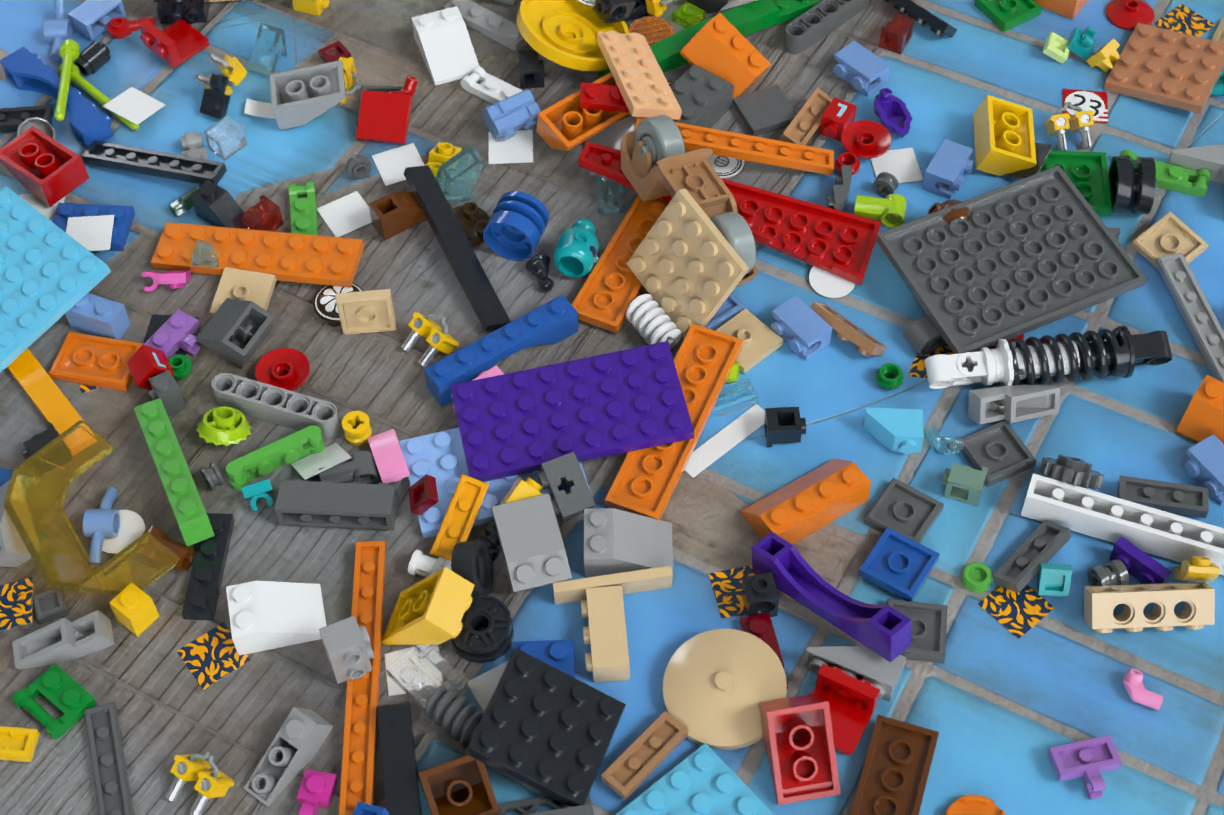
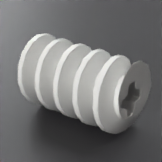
M650 294L638 296L629 305L626 312L627 320L644 338L647 344L651 345L668 341L669 347L672 349L679 343L683 336L682 331L677 329L676 324L671 322L670 317L665 314V311L659 307V304L653 300Z

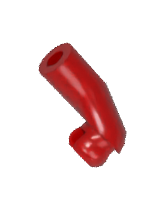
M408 75L402 90L399 92L393 90L389 93L408 94L413 97L419 79Z

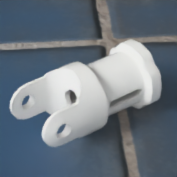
M415 550L409 562L408 573L428 577L444 567L451 570V561L442 557L436 559L424 555L420 550Z

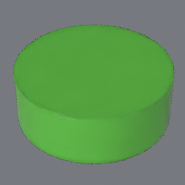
M973 562L963 569L961 582L968 591L982 593L988 590L991 585L992 572L985 564Z

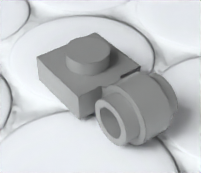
M193 131L185 133V136H181L184 151H181L182 156L209 160L201 133Z

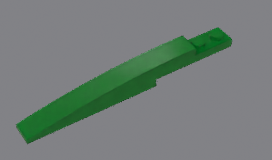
M756 0L721 14L743 36L799 17L820 1ZM715 16L649 46L663 73L689 64L680 54V51ZM610 69L600 72L598 78L600 79L611 72Z

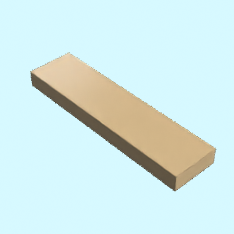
M662 566L552 583L554 603L556 605L587 600L586 588L622 585L623 595L672 588L671 566Z

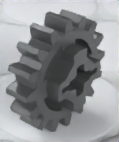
M1062 454L1058 455V459L1043 457L1039 472L1043 473V475L1050 476L1054 480L1087 489L1100 490L1104 479V474L1091 469V463H1087L1080 458Z

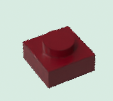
M340 41L318 50L319 56L324 63L338 61L340 57H352L351 53Z
M426 474L408 488L411 513L421 516L439 502L436 479L433 476Z

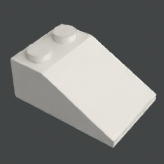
M457 6L412 18L414 39L435 86L470 76L471 70L479 66L465 22Z
M251 581L226 586L232 640L238 655L321 639L319 629L326 627L327 624L320 584Z

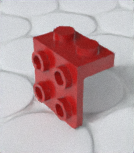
M148 20L139 23L140 39L143 44L173 68L202 51L210 44L208 38L184 20L177 21L162 31Z
M822 664L817 673L816 686L813 693L820 692L829 701L835 750L845 755H852L877 707L880 689L867 680H858L847 675L838 667H829Z

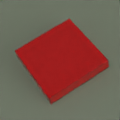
M363 90L356 139L406 145L413 97L408 94Z

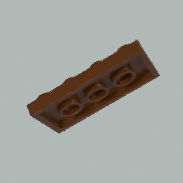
M877 715L850 815H919L939 732Z

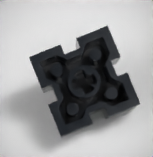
M154 0V2H158L156 10L160 24H171L181 19H187L188 23H207L210 8L209 0Z

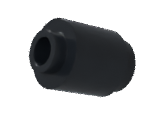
M93 41L78 55L79 57L74 61V64L85 76H89L91 73L95 74L111 59L110 50L104 43Z

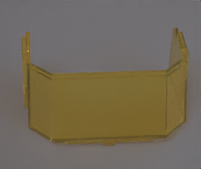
M83 420L76 422L13 470L4 499V507L48 588L118 595L132 582L139 589L144 590L176 566V563L180 560L178 554L147 532L97 569L95 565L89 564V554L63 510L69 484L114 450L113 445Z

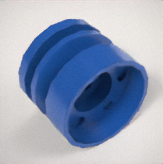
M509 191L500 197L492 216L483 230V239L494 253L503 258L514 261L527 260L534 254L540 237L545 231L549 222V213L541 201L532 195L520 191Z

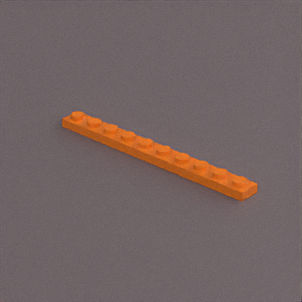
M385 541L356 542L351 617L355 616L358 626L365 625L375 657L370 659L373 671L366 673L359 679L347 680L339 815H352L358 802L373 805L387 548Z

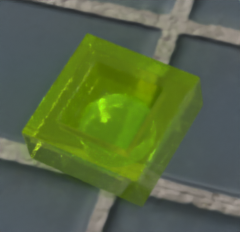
M688 1L672 13V21L684 28L691 27L705 19V11Z

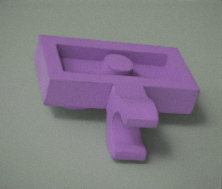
M178 309L143 345L164 351L167 359L172 357L179 348L195 356L201 350V347L195 344L197 340L193 335L201 327L199 320Z
M1110 735L1051 747L1048 751V756L1058 781L1084 777L1086 792L1090 800L1103 797L1101 790L1106 789L1104 779L1100 773L1120 769L1122 764Z

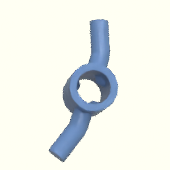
M55 0V19L45 20L43 24L46 42L53 43L49 58L54 62L60 58L61 42L67 39L73 40L74 38L72 21L65 19L64 0Z
M113 487L106 489L99 509H86L84 513L83 532L85 537H92L89 564L91 565L101 564L104 538H116L119 533L120 514L117 509H111L117 495V490Z

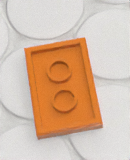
M68 332L48 374L54 380L128 391L133 377L126 363L144 343Z

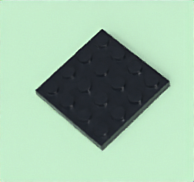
M515 648L465 753L570 807L584 805L626 704Z

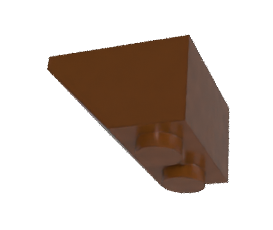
M466 753L416 771L431 815H496L501 813L484 762Z

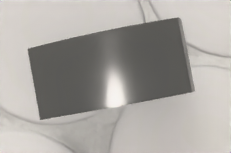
M841 166V174L836 176L832 195L827 197L828 208L845 211L850 194L852 166Z

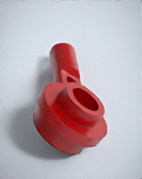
M153 16L131 21L126 18L116 17L108 22L107 31L113 38L123 39L131 35L132 32L137 31L139 23L144 20H148L154 26L155 21Z

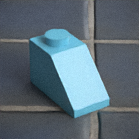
M866 407L863 428L891 452L903 454L921 453L924 439L923 409Z

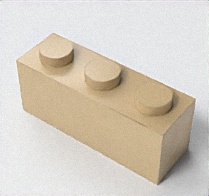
M622 585L586 588L587 600H581L582 618H588L589 626L583 627L584 645H590L591 653H585L586 672L593 671V683L630 680Z

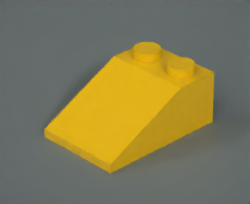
M444 567L403 590L399 595L382 637V643L384 645L441 644L451 638L454 639L462 629L463 623L461 620L463 614L472 603L471 593L474 584Z

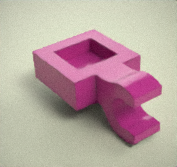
M191 270L147 271L142 273V277H151L153 279L152 286L143 287L144 291L147 292L156 290L160 284H168V288H183L184 283L192 280Z
M305 770L297 795L298 804H302L299 815H318L320 807L329 809L338 782L336 774Z

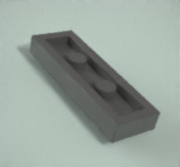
M1121 475L1119 477L1117 498L1173 514L1206 518L1209 512V488Z
M1045 520L992 575L994 583L1019 593L1039 572L1040 563H1048L1071 538L1070 529Z

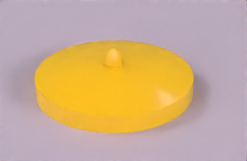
M522 0L517 12V26L525 41L545 58L575 70L602 71L609 69L596 41L598 32L616 31L620 34H630L625 21L605 24L593 9L594 6L586 5L579 0Z

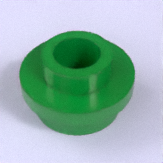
M178 354L168 359L174 372L173 378L175 380H184L191 374L193 365L188 356Z
M884 364L876 373V382L884 389L894 390L903 383V373L895 364Z

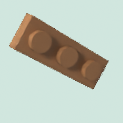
M817 87L779 139L784 142L806 145L820 126L821 116L833 99Z
M813 302L810 307L836 330L835 335L845 342L851 341L856 344V350L867 357L871 355L882 356L887 346L825 303Z
M664 711L601 775V781L626 800L687 737L688 729Z

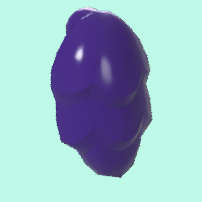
M889 88L881 89L874 100L875 115L879 117L884 127L896 136L903 138L909 133L912 116L906 104L901 99L893 96Z

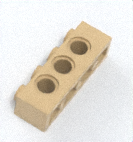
M1206 582L1084 586V622L1097 633H1111L1115 628H1124L1125 631L1141 632L1143 627H1155L1156 630L1170 631L1173 630V626H1185L1187 629L1199 630L1203 629L1204 625H1214L1215 589ZM1184 601L1183 610L1174 613L1175 605ZM1154 602L1153 611L1149 614H1144V607L1148 603ZM1124 604L1123 612L1119 615H1113L1115 606Z

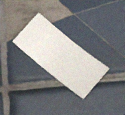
M251 99L246 100L245 114L276 119L272 111V103Z

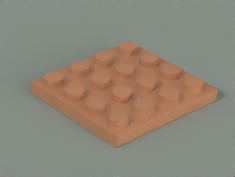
M1138 23L1121 52L1120 58L1116 61L1106 79L1104 90L1201 114L1214 85L1220 77L1221 71L1224 69V43Z

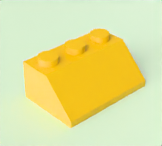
M987 95L973 114L976 169L1001 176L1034 167L1037 163L1032 109Z

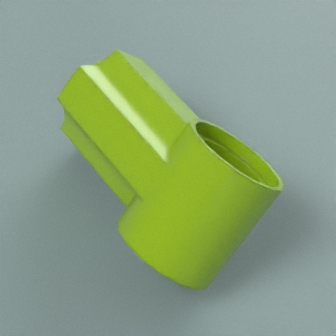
M889 194L885 199L857 195L854 215L880 220L884 226L895 228L904 223L907 200L899 194Z

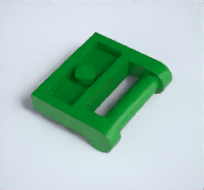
M55 663L27 688L17 691L12 699V702L18 708H24L46 728V733L53 739L60 738L84 716V710L93 708L97 704V701L89 692ZM41 695L63 716L60 719H55L34 700Z

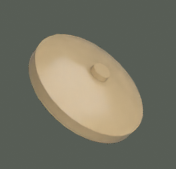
M714 629L692 637L673 654L664 673L663 698L667 713L688 729L687 738L701 746L706 743L711 749L736 750L750 746L764 738L759 702L787 698V681L781 661L764 641L740 630Z

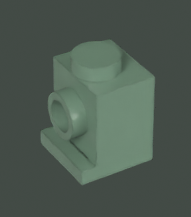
M953 463L951 469H945L941 485L946 486L944 497L978 507L988 468L982 467L980 471L967 465Z

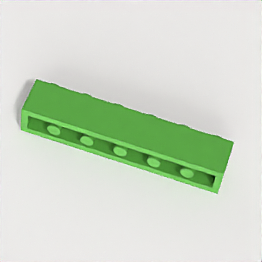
M161 398L134 407L186 546L215 536Z

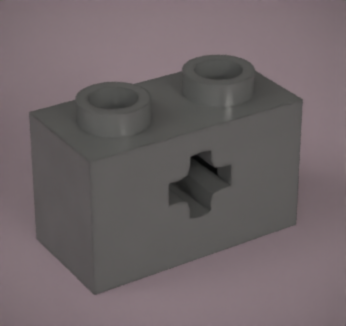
M574 452L541 464V473L537 474L543 490L548 489L552 498L551 502L555 516H559L561 522L584 514V509H593L595 507V502ZM561 482H564L565 486L571 485L569 494H566L564 490H558Z

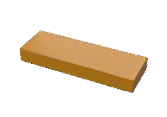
M464 474L461 475L430 551V556L437 559L442 557L451 561L455 545L459 542H466L469 538L489 484Z

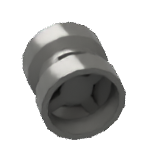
M1119 559L1109 561L1103 567L1100 565L1091 567L1087 571L1090 586L1129 585L1130 583L1128 571L1124 563Z

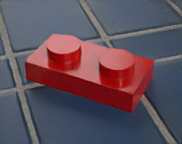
M581 82L579 108L629 113V109L617 85Z

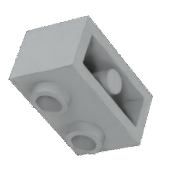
M355 616L319 629L337 684L350 679H359L366 673L373 671L370 659L375 656L370 645L371 641L365 625L358 626Z

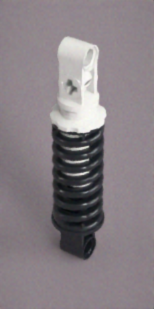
M1123 325L1118 326L1112 332L1109 329H1102L1098 333L1089 330L1083 333V335L1079 332H1073L1069 336L1061 333L1054 338L1050 335H1044L1040 339L1029 337L1025 341L1020 338H1015L1012 341L998 339L995 349L983 347L980 348L979 352L934 355L925 359L929 387L931 389H943L950 386L982 383L984 386H991L997 382L1000 383V386L1021 385V380H1023L1024 385H1034L1035 378H1037L1040 385H1047L1050 376L1054 383L1060 384L1064 380V375H1066L1070 382L1077 381L1079 372L1083 380L1089 381L1093 377V371L1099 379H1104L1106 376L1129 378L1132 376L1135 366L1161 365L1170 362L1173 358L1166 331L1131 335L1129 329Z

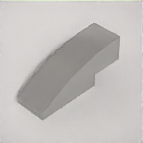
M1013 385L969 391L968 417L978 424H985L1004 419L1009 423H1015L1058 414L1060 387L1057 385Z
M98 610L73 622L64 617L12 641L15 668L17 669L57 664L115 645L111 619Z

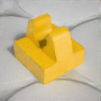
M1113 38L1086 60L1092 68L1097 65L1104 72L1109 71L1120 58L1116 50L1120 45Z

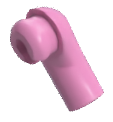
M1129 669L1126 676L1123 677V686L1131 700L1159 710L1163 696L1145 689L1142 683L1143 673L1141 671Z

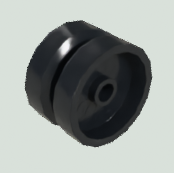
M1114 156L1108 172L1112 203L1111 213H1125L1130 206L1131 211L1135 214H1149L1153 206L1156 190V166L1154 159L1151 157H1137L1132 164L1130 157Z

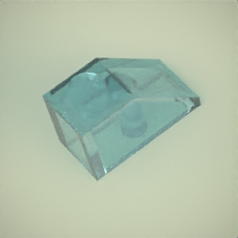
M474 145L467 146L439 167L436 180L448 202L470 201L484 164V160Z

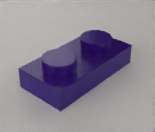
M1122 536L1114 544L1109 560H1121L1128 573L1136 578L1140 584L1167 583L1171 574L1169 569Z

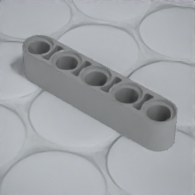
M220 373L212 379V389L217 404L220 407H232L238 409L244 415L296 430L316 425L321 429L323 438L334 437L340 431L341 425L337 408L331 402L231 373Z

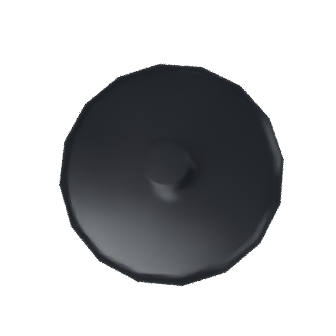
M541 254L530 258L526 263V269L541 280L540 289L548 292L554 287L553 280L548 277L551 260L547 255Z

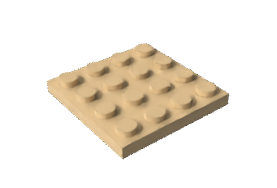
M686 189L677 191L626 263L648 293L659 304V307L670 317L671 322H674L677 329L682 331L683 338H685L692 323L702 327L708 324L750 269Z

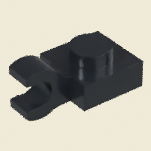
M221 74L211 75V89L204 90L200 113L218 119H225L230 95L224 93L229 77Z

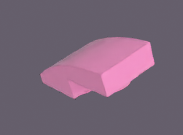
M394 429L367 438L382 483H395L411 476Z

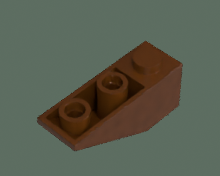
M413 191L390 193L369 203L372 225L384 240L427 220Z

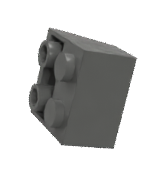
M227 298L197 336L196 340L242 369L272 330L275 316L252 301Z

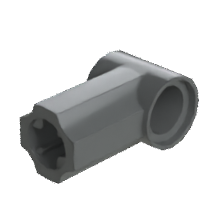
M369 451L353 453L350 455L352 458L347 461H343L320 472L321 481L376 484L378 482V475L373 454Z

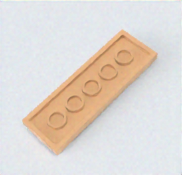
M616 31L598 32L596 41L631 116L649 118L666 115L671 119L680 120L682 110L644 35L639 33L620 34Z

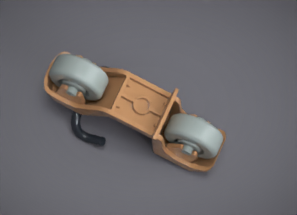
M658 115L641 120L636 131L628 132L620 142L622 172L643 201L671 195L673 198L678 190L686 189L750 268L735 288L749 283L759 272L758 268L754 266L756 259L755 240L748 223L737 212L734 196L707 160L714 151L711 148H705L685 153L681 132L676 123L666 115Z

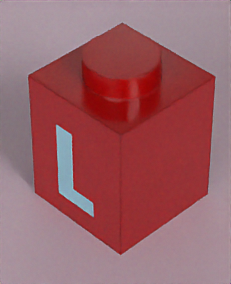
M834 97L821 116L819 134L841 142L842 132L849 124L855 122L857 106Z
M142 345L126 363L136 385L145 389L152 390L149 378L167 370L171 372L172 376L174 375L164 351Z

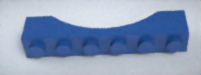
M23 46L0 60L6 78L19 90L43 93L57 100L60 77L55 74L49 64L45 65L35 52L31 53ZM69 86L66 108L69 110V124L74 138L88 149L94 140L104 142L112 137L113 134L110 128L112 122L105 112L101 113L98 111L91 100L87 101L84 99L77 88Z
M563 294L425 368L427 389L441 407L453 401L450 385L472 381L481 372L489 370L501 360L522 349L540 344H557L579 332L577 310Z

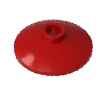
M1112 0L1107 6L1106 16L1114 26L1123 30L1134 31L1138 23L1151 25L1154 19V11L1143 0Z
M860 120L849 124L841 135L842 145L847 152L866 159L876 158L885 154L889 150L892 141L891 134L886 127L869 120Z
M279 348L268 352L258 361L255 368L257 381L290 391L301 387L310 374V364L307 357L302 352L292 348Z

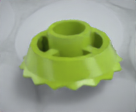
M222 406L207 411L202 420L197 424L198 428L196 431L199 433L200 438L205 439L206 443H214L216 446L221 444L229 446L231 444L238 445L240 441H246L247 436L251 435L250 429L252 427L241 411L232 407Z

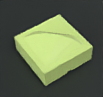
M1050 32L1046 36L1042 53L1063 64L1069 54V49L1066 48L1068 41L1054 32Z

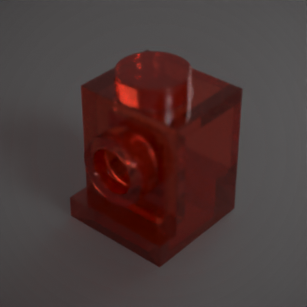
M897 13L891 22L888 21L886 26L882 27L879 47L901 55L912 38L915 19Z
M262 195L259 197L260 202L243 214L245 221L241 223L242 229L275 232L284 225L280 207Z

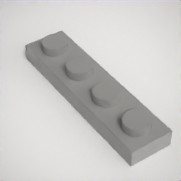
M451 0L443 6V9L457 6L466 26L515 52L527 43L522 37L517 24L471 0Z

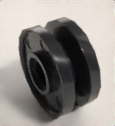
M471 596L472 603L464 612L461 620L463 623L462 629L457 637L451 638L453 648L460 657L469 662L482 664L495 661L503 656L512 645L514 632L510 611L502 601L493 596ZM479 627H487L483 631H476Z

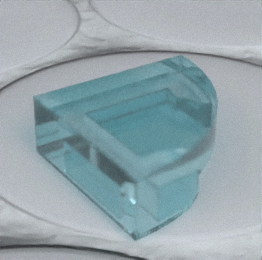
M197 240L191 257L193 266L218 267L219 258L215 248L206 241Z

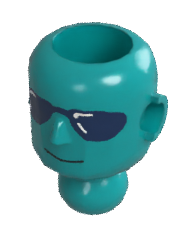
M584 218L576 220L571 228L563 231L557 241L553 262L555 268L566 277L581 278L586 276L600 259L597 256L600 243L595 236V225L590 220Z

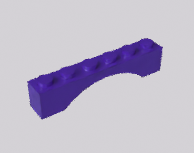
M769 533L751 547L752 573L759 575L772 572L778 590L890 663L911 645L912 620L887 604L874 605L864 603L838 591L811 568L794 545L775 533Z

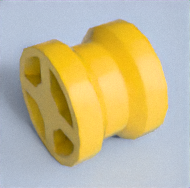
M352 411L343 417L342 428L347 443L353 446L367 444V438L372 437L368 415L362 411Z

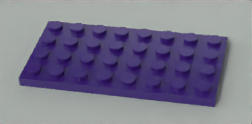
M668 341L450 385L469 477L482 482L539 471L542 463L571 452L575 453L578 462L694 438L693 426Z

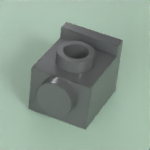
M169 370L149 378L152 390L148 391L150 401L161 398L168 417L186 409L181 390Z

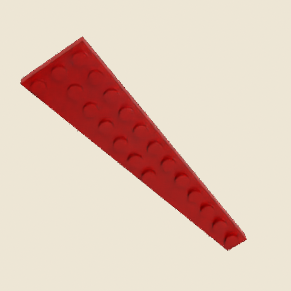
M586 141L578 159V166L634 189L621 170V151ZM721 178L734 196L737 212L748 223L756 242L857 285H862L881 222ZM668 195L656 199L669 204L672 196Z

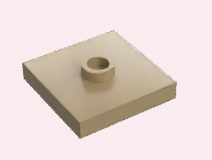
M1169 211L1134 239L1131 246L1157 268L1155 264L1157 258L1177 253H1183L1187 263L1190 264L1207 250L1209 244Z
M225 267L209 312L211 317L214 316L227 298L252 301L267 311L277 281L276 276Z
M391 289L336 293V303L343 335L397 330Z
M746 308L715 330L743 339V347L735 361L740 362V371L743 374L783 345V338Z

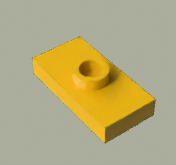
M0 726V760L32 762L40 736L39 731L30 728Z

